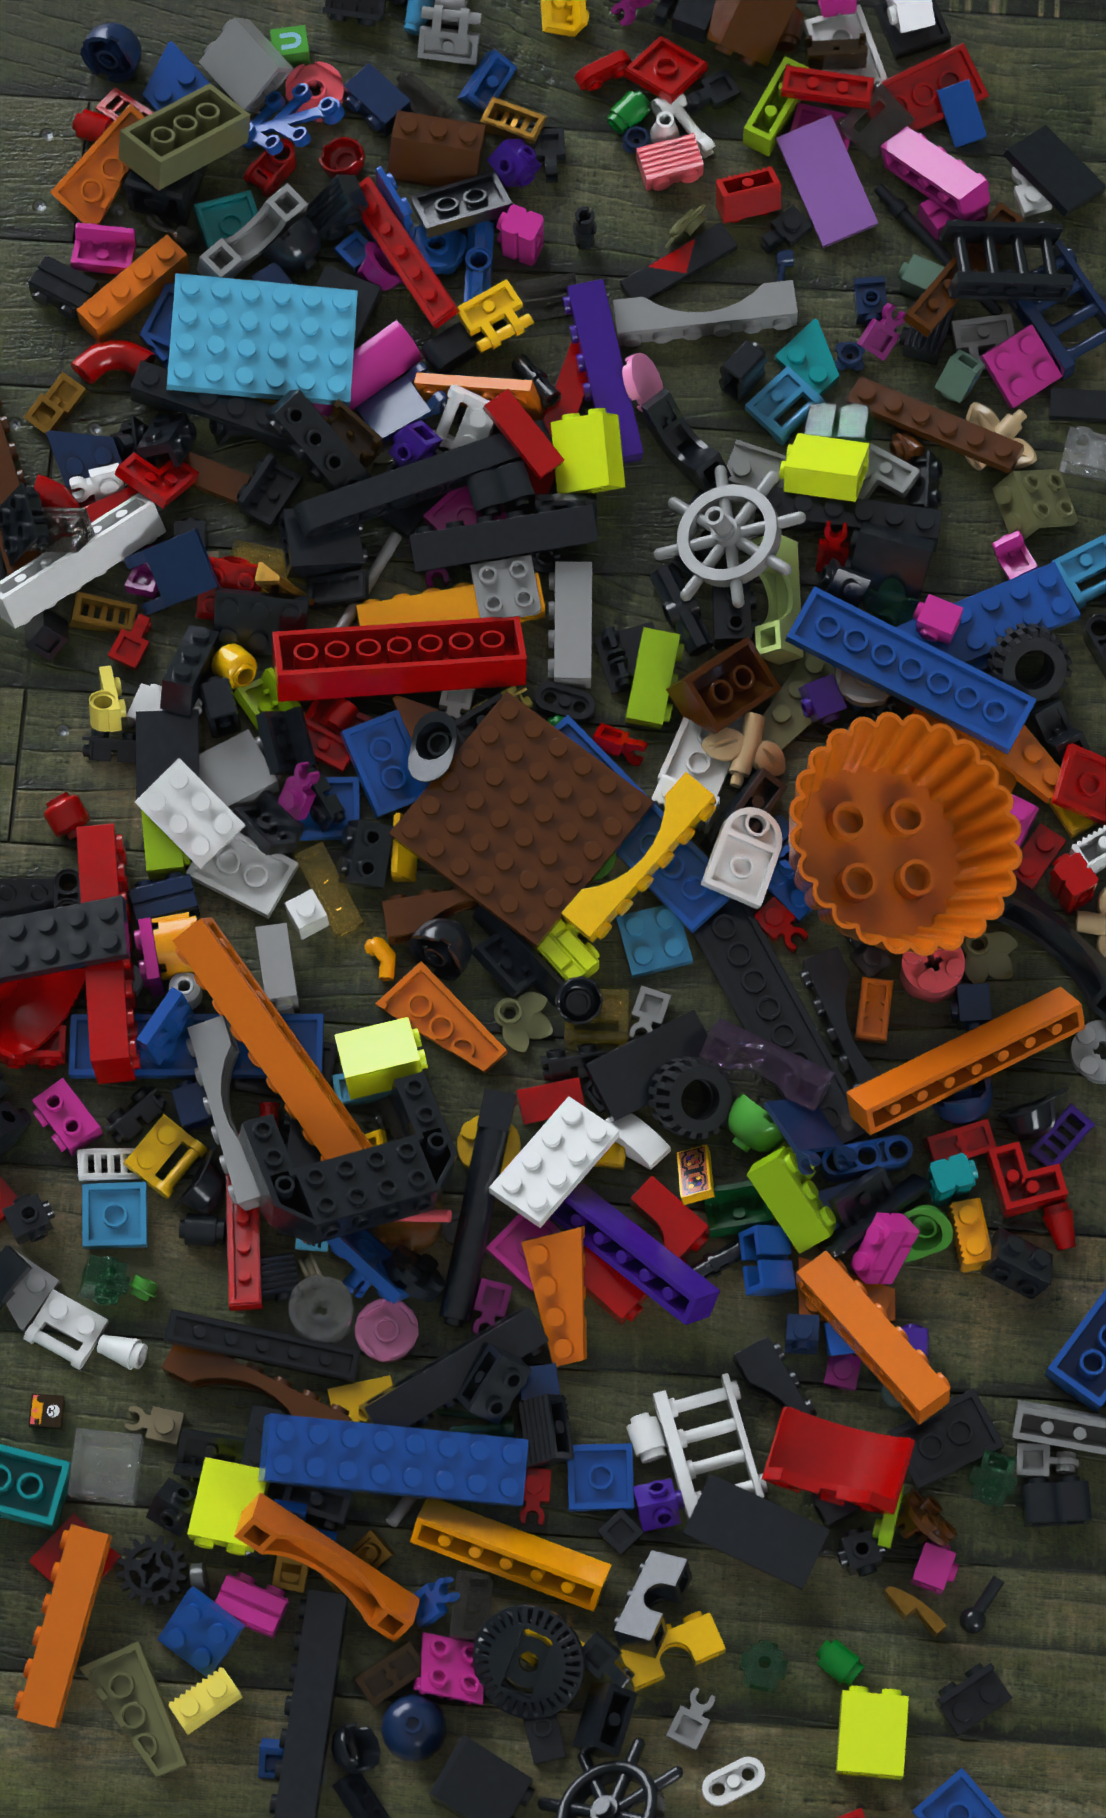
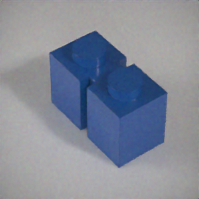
M755 1225L738 1233L741 1260L758 1262V1266L742 1267L747 1296L777 1297L796 1289L793 1262L788 1261V1256L791 1255V1241L781 1226Z

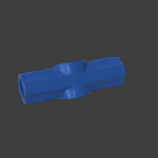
M489 221L481 222L468 228L464 303L491 288L494 223ZM476 263L485 264V266L480 268L474 267L473 265Z

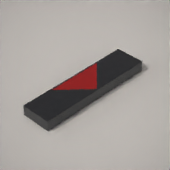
M722 222L621 280L620 286L628 298L645 297L651 301L737 250V244Z

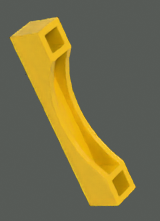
M685 772L665 795V811L660 830L644 857L628 872L615 880L596 887L582 889L561 912L564 920L591 943L597 938L603 939L611 930L612 925L610 923L618 914L623 916L633 904L631 899L638 891L644 892L654 880L652 875L658 868L664 869L675 856L673 851L680 844L685 845L691 840L695 834L694 828L701 820L705 822L712 816L716 810L714 806L717 803L715 795Z

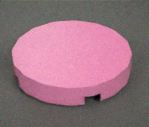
M640 352L626 357L625 362L627 365L623 366L622 377L629 398L632 401L636 400L639 404L637 409L643 412L641 405L663 389V383L654 363L647 355Z
M377 1299L362 1309L358 1314L355 1324V1338L361 1351L370 1359L381 1363L397 1362L407 1357L415 1348L419 1337L418 1321L415 1314L402 1301L393 1304L384 1299Z

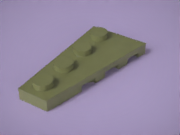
M807 652L804 653L803 658L800 659L781 690L763 714L766 719L762 741L774 742L784 752L798 739L800 734L816 723H812L810 717L807 718L804 715L800 706L802 698L798 689L807 683L832 673L835 677V671L831 664Z
M137 1641L79 1667L157 1778L189 1765L142 1642Z

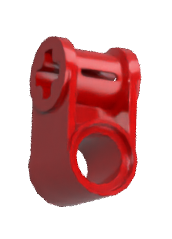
M280 138L284 145L280 153L269 155L265 150L258 159L250 164L244 173L243 180L257 186L263 191L262 194L266 198H270L275 194L281 184L297 167L294 145L287 139ZM280 154L289 155L285 160L276 159Z

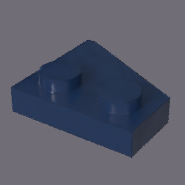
M52 430L46 432L66 488L71 487L69 479L72 477L89 478V470L114 463H122L113 437Z

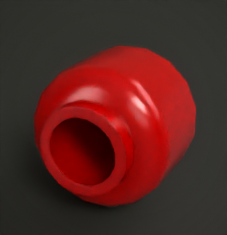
M65 792L46 803L48 808L44 811V818L53 834L58 838L68 836L69 840L76 838V827H82L90 821V815L78 795L69 796L68 792Z

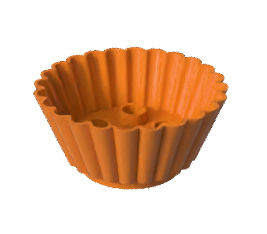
M884 712L877 717L875 722L868 717H858L853 720L849 730L842 728L833 730L828 735L825 747H816L811 751L807 769L800 772L796 778L795 797L789 807V864L796 872L794 878L796 887L800 891L805 892L804 901L806 905L811 909L818 910L819 919L825 924L835 926L840 934L894 954H903L908 951L920 956H929L936 952L937 948L948 951L960 948L964 942V937L978 938L982 936L987 927L986 920L998 919L1003 914L1005 906L1003 897L1010 896L1015 891L1017 880L1013 870L1021 865L1023 859L1022 851L1015 843L1021 834V824L1018 818L1010 813L1014 803L1012 794L1006 787L998 785L1000 777L997 767L992 762L980 760V751L975 743L967 739L957 740L954 730L946 724L940 723L931 727L928 720L919 714H911L902 720L899 715L893 712Z

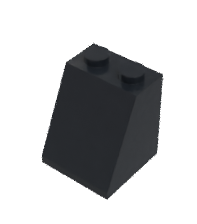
M208 164L161 190H157L131 169L124 182L129 210L186 226Z
M462 1735L429 1795L431 1801L460 1818H516L514 1815L520 1804L526 1807L535 1789L531 1787L533 1778L470 1738Z

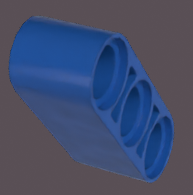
M902 1135L847 1144L845 1146L855 1150L858 1156L862 1153L871 1154L875 1162L865 1165L859 1161L857 1156L855 1161H847L850 1165L848 1170L833 1171L826 1164L829 1160L834 1159L831 1150L823 1154L820 1172L829 1182H842L861 1178L877 1165L884 1168L886 1173L904 1169L909 1164L913 1153V1146L911 1141ZM893 1147H901L905 1151L906 1156L896 1159L890 1155L889 1150Z

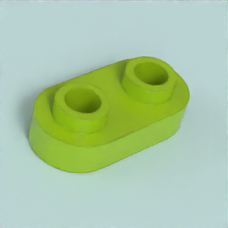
M904 1484L895 1514H884L883 1519L876 1518L872 1537L878 1538L877 1545L891 1548Z

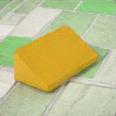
M396 813L394 815L393 826L399 822L404 816L403 814ZM394 839L392 840L391 858L393 882L413 883L416 881L418 857Z

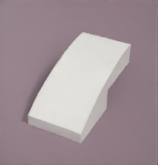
M632 1113L615 1122H611L609 1117L605 1120L619 1130L620 1136L615 1142L625 1147L626 1156L649 1170L654 1168L671 1152V1147L664 1139Z

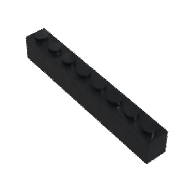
M308 1589L307 1599H301L299 1619H304L302 1631H296L294 1651H299L297 1664H291L289 1683H294L292 1696H286L284 1715L289 1716L288 1727L281 1729L279 1748H284L283 1760L276 1762L274 1781H279L278 1794L271 1795L269 1813L274 1814V1818H318L349 1606L348 1597L342 1593Z

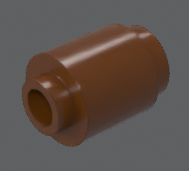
M797 7L794 8L777 44L776 50L794 52L801 43L804 14Z

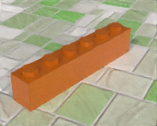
M827 1251L823 1252L796 1272V1287L920 1425L949 1404L950 1383L942 1373L936 1374L929 1366L930 1362L927 1356L920 1349L915 1350L910 1345L909 1338L904 1330L899 1326L894 1327L888 1320V1314L879 1303L874 1304L868 1298L867 1290L858 1280H852L847 1274L848 1271L844 1263L837 1257L833 1258Z
M72 1524L69 1530H64L59 1546L60 1549H63L60 1562H55L50 1581L55 1582L51 1595L46 1594L42 1605L41 1613L46 1614L42 1627L37 1626L32 1645L37 1646L33 1659L28 1658L23 1677L27 1678L24 1691L18 1692L14 1705V1710L18 1711V1719L51 1728H60L113 1538L112 1535Z

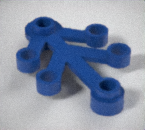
M300 83L293 88L292 95L294 98L285 107V100L281 93L273 91L265 98L267 106L253 120H250L248 143L242 146L250 149L258 145L264 148L269 155H276L284 147L282 141L277 135H270L268 137L264 135L276 132L293 141L296 147H304L311 140L310 134L305 127L294 128L292 126L322 118L326 124L332 125L344 117L345 110L338 99L325 97L319 102L318 107L295 113L304 103L312 98V91L306 83ZM281 110L273 120L268 121L276 111Z

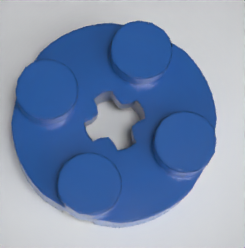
M415 225L409 231V235L435 274H453L457 270V266L463 262L466 256L467 241L464 233L462 234L459 230L431 238L427 237L421 225L417 228ZM435 242H439L442 248L436 250L429 246H434Z

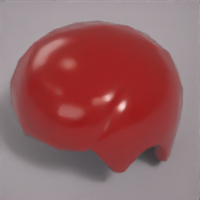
M349 137L335 138L322 147L321 158H318V161L325 173L332 179L337 175L357 176L365 163V151L357 140Z

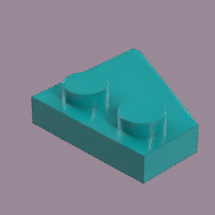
M816 318L775 355L774 361L780 367L785 369L789 366L821 397L839 381L838 370L819 321Z

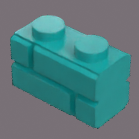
M964 1153L951 1156L948 1161L944 1158L931 1162L926 1179L930 1181L931 1189L928 1192L936 1208L950 1204L951 1200L956 1202L968 1198L971 1188L976 1186L975 1179L978 1178L976 1165L973 1160L968 1161Z

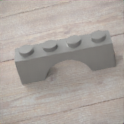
M286 183L265 201L258 213L242 229L229 238H221L199 257L197 271L202 276L233 279L259 257L279 236L281 237L288 231L287 229L305 216L308 203Z

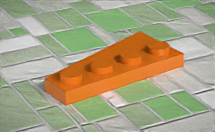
M946 723V725L954 731H958L967 740L975 743L978 748L992 758L991 761L999 768L1004 767L1015 775L1016 781L1046 804L1052 800L1060 767L1025 725H1023L1007 755Z

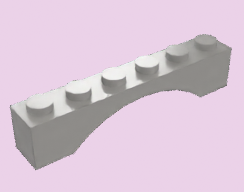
M793 280L763 283L751 295L740 302L709 312L672 310L655 304L645 297L613 300V319L618 345H625L627 347H635L644 342L654 341L655 343L663 344L670 342L672 339L696 340L707 335L725 337L734 332L744 331L745 333L753 334L760 332L762 329L786 330L792 326H797L798 310Z
M218 1016L187 1027L190 1038L186 1039V1043L191 1056L196 1057L198 1067L194 1069L199 1085L204 1086L207 1095L203 1097V1103L209 1116L212 1115L215 1126L211 1127L213 1138L216 1144H220L223 1155L219 1157L224 1173L229 1174L232 1185L228 1186L230 1198L234 1204L237 1203L245 1211L259 1207L260 1192L240 1144V1135L233 1121L230 1107V1081L233 1067L239 1055V1048L236 1038L230 1031L231 1024L224 1016Z

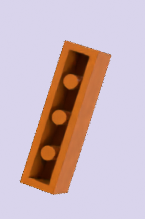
M166 234L77 309L80 325L98 343L107 340L157 298L165 284L174 283L176 273L185 274L190 270L187 253Z

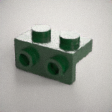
M750 1180L727 1185L714 1186L715 1197L704 1200V1209L711 1238L738 1234L755 1225L774 1226L772 1212Z

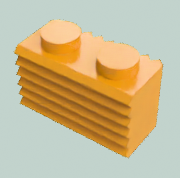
M974 1198L953 1202L949 1207L947 1216L950 1217L949 1221L954 1232L952 1240L955 1241V1252L958 1254L957 1259H959L958 1265L961 1266L959 1271L965 1273L981 1270V1267L991 1259L992 1252L981 1199Z

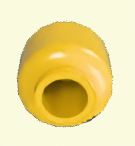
M233 643L221 647L212 659L211 668L215 676L228 678L231 688L236 689L253 682L257 671V661L242 646Z

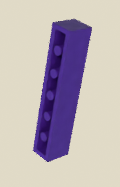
M599 279L567 286V296L562 297L565 314H571L573 325L569 326L572 344L578 343L580 354L576 355V362L579 373L584 372L587 383L582 384L586 402L591 401L593 409L605 408L606 413L619 415L623 464L642 460L643 448L632 401L623 383V363L604 281Z
M583 1182L574 1188L550 1216L552 1220L565 1230L585 1226L583 1244L683 1324L687 1325L710 1316L720 1290Z

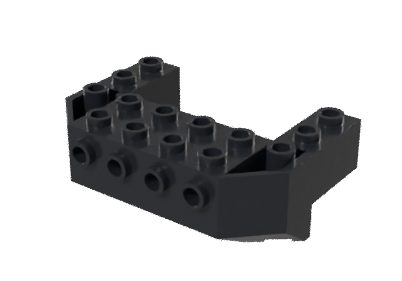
M424 1071L393 1080L390 1099L406 1136L405 1138L296 1169L293 1167L273 1114L242 1122L239 1141L260 1192V1212L268 1223L276 1229L314 1245L434 1210L453 1173L457 1151Z

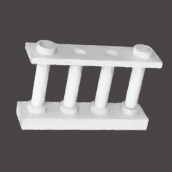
M728 1373L722 1374V1388L674 1400L673 1397L668 1399L666 1390L653 1393V1403L667 1444L666 1448L677 1487L682 1493L687 1521H689L701 1495V1491L695 1492L692 1479H696L698 1474L745 1462L750 1480L734 1485L764 1498V1493L768 1492L767 1483L762 1480L763 1473H757L736 1400L741 1399L737 1381L731 1382ZM727 1400L731 1419L683 1431V1429L677 1430L674 1417H678V1413ZM736 1431L741 1449L692 1462V1460L686 1461L683 1448H687V1444Z

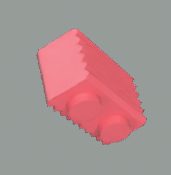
M694 133L636 148V161L647 191L651 189L662 191L680 181L692 183L703 176L704 163Z

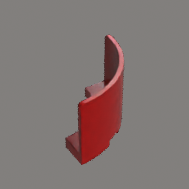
M82 967L0 983L1 1054L13 1059L25 1057L41 1047L57 1031L76 1004L86 984L85 968Z
M786 1406L781 1412L762 1480L795 1493H799L800 1490L817 1495L820 1493L819 1500L840 1506H844L845 1502H849L861 1507L863 1511L894 1515L915 1440L847 1427Z

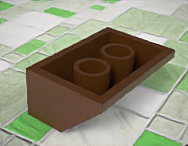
M397 110L391 137L387 174L391 173L395 181L433 188L479 176L486 145V125Z
M748 636L731 645L666 690L682 716L709 732L716 734L781 690V687Z

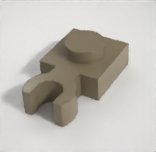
M153 1406L151 1415H148L140 1407H129V1413L138 1415L140 1420L134 1425L125 1423L124 1427L127 1431L138 1433L142 1430H147L146 1440L178 1447L185 1413Z

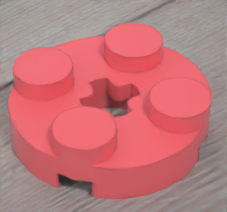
M315 61V64L306 66L305 63L294 68L287 77L285 86L287 104L294 98L292 90L296 85L306 83L308 87L314 89L317 86L321 87V94L312 96L295 113L318 107L319 102L325 97L336 98L341 105L344 101L342 77L338 70L328 63ZM322 118L313 120L314 122H323Z

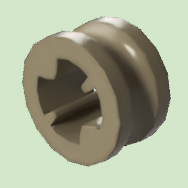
M312 1253L307 1254L308 1256L305 1260L297 1259V1263L308 1285L312 1284L315 1278L323 1279V1275Z

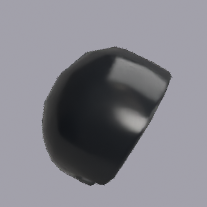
M583 976L567 979L559 986L555 996V1005L558 1013L566 1022L574 1025L587 1024L593 1021L600 1014L603 1004V995L597 983Z
M356 1722L339 1727L333 1735L331 1746L336 1764L351 1774H359L374 1769L379 1764L381 1755L379 1741L370 1727H356Z

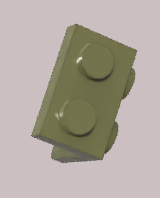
M1057 469L1013 471L992 488L1008 533L1012 534L1020 531L1023 540L1039 528L1073 526L1078 522L1064 480Z

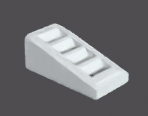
M135 1148L77 1149L80 1185L142 1181L134 1173H128V1168L123 1165ZM114 1158H120L121 1173H115ZM101 1159H107L108 1173H102ZM88 1160H94L95 1173H89Z

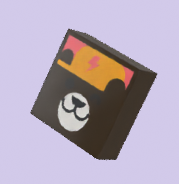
M32 1393L28 1426L32 1428L62 1430L65 1397L61 1395Z

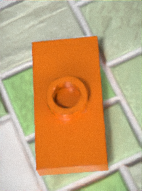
M862 977L855 1040L886 1044L893 980Z

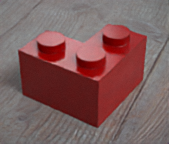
M1019 1141L988 1149L985 1160L1003 1219L1066 1201L1069 1193L1060 1164L1028 1171Z

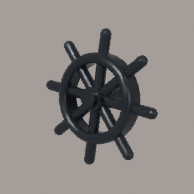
M635 1738L625 1761L614 1760L594 1765L590 1754L581 1751L578 1753L577 1759L583 1773L570 1784L561 1800L542 1797L538 1800V1807L543 1811L556 1813L555 1818H664L665 1799L662 1790L682 1778L684 1771L680 1766H674L654 1779L644 1768L638 1765L645 1747V1741L642 1738ZM616 1782L611 1795H608L604 1786ZM630 1782L642 1786L624 1798ZM593 1794L595 1798L593 1804H584L586 1800ZM645 1801L643 1814L628 1812Z

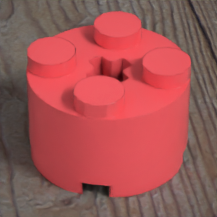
M961 947L953 951L937 948L936 952L929 956H920L908 951L903 953L900 964L902 986L910 996L927 1001L928 1003H939L947 1000L955 993L957 985L962 981L965 970L964 953ZM928 964H931L932 966H937L938 970L934 971L933 968L927 969L926 967Z

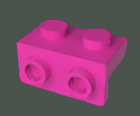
M76 223V239L71 257V268L79 271L119 275L134 262L137 249L134 229L96 225L93 223Z

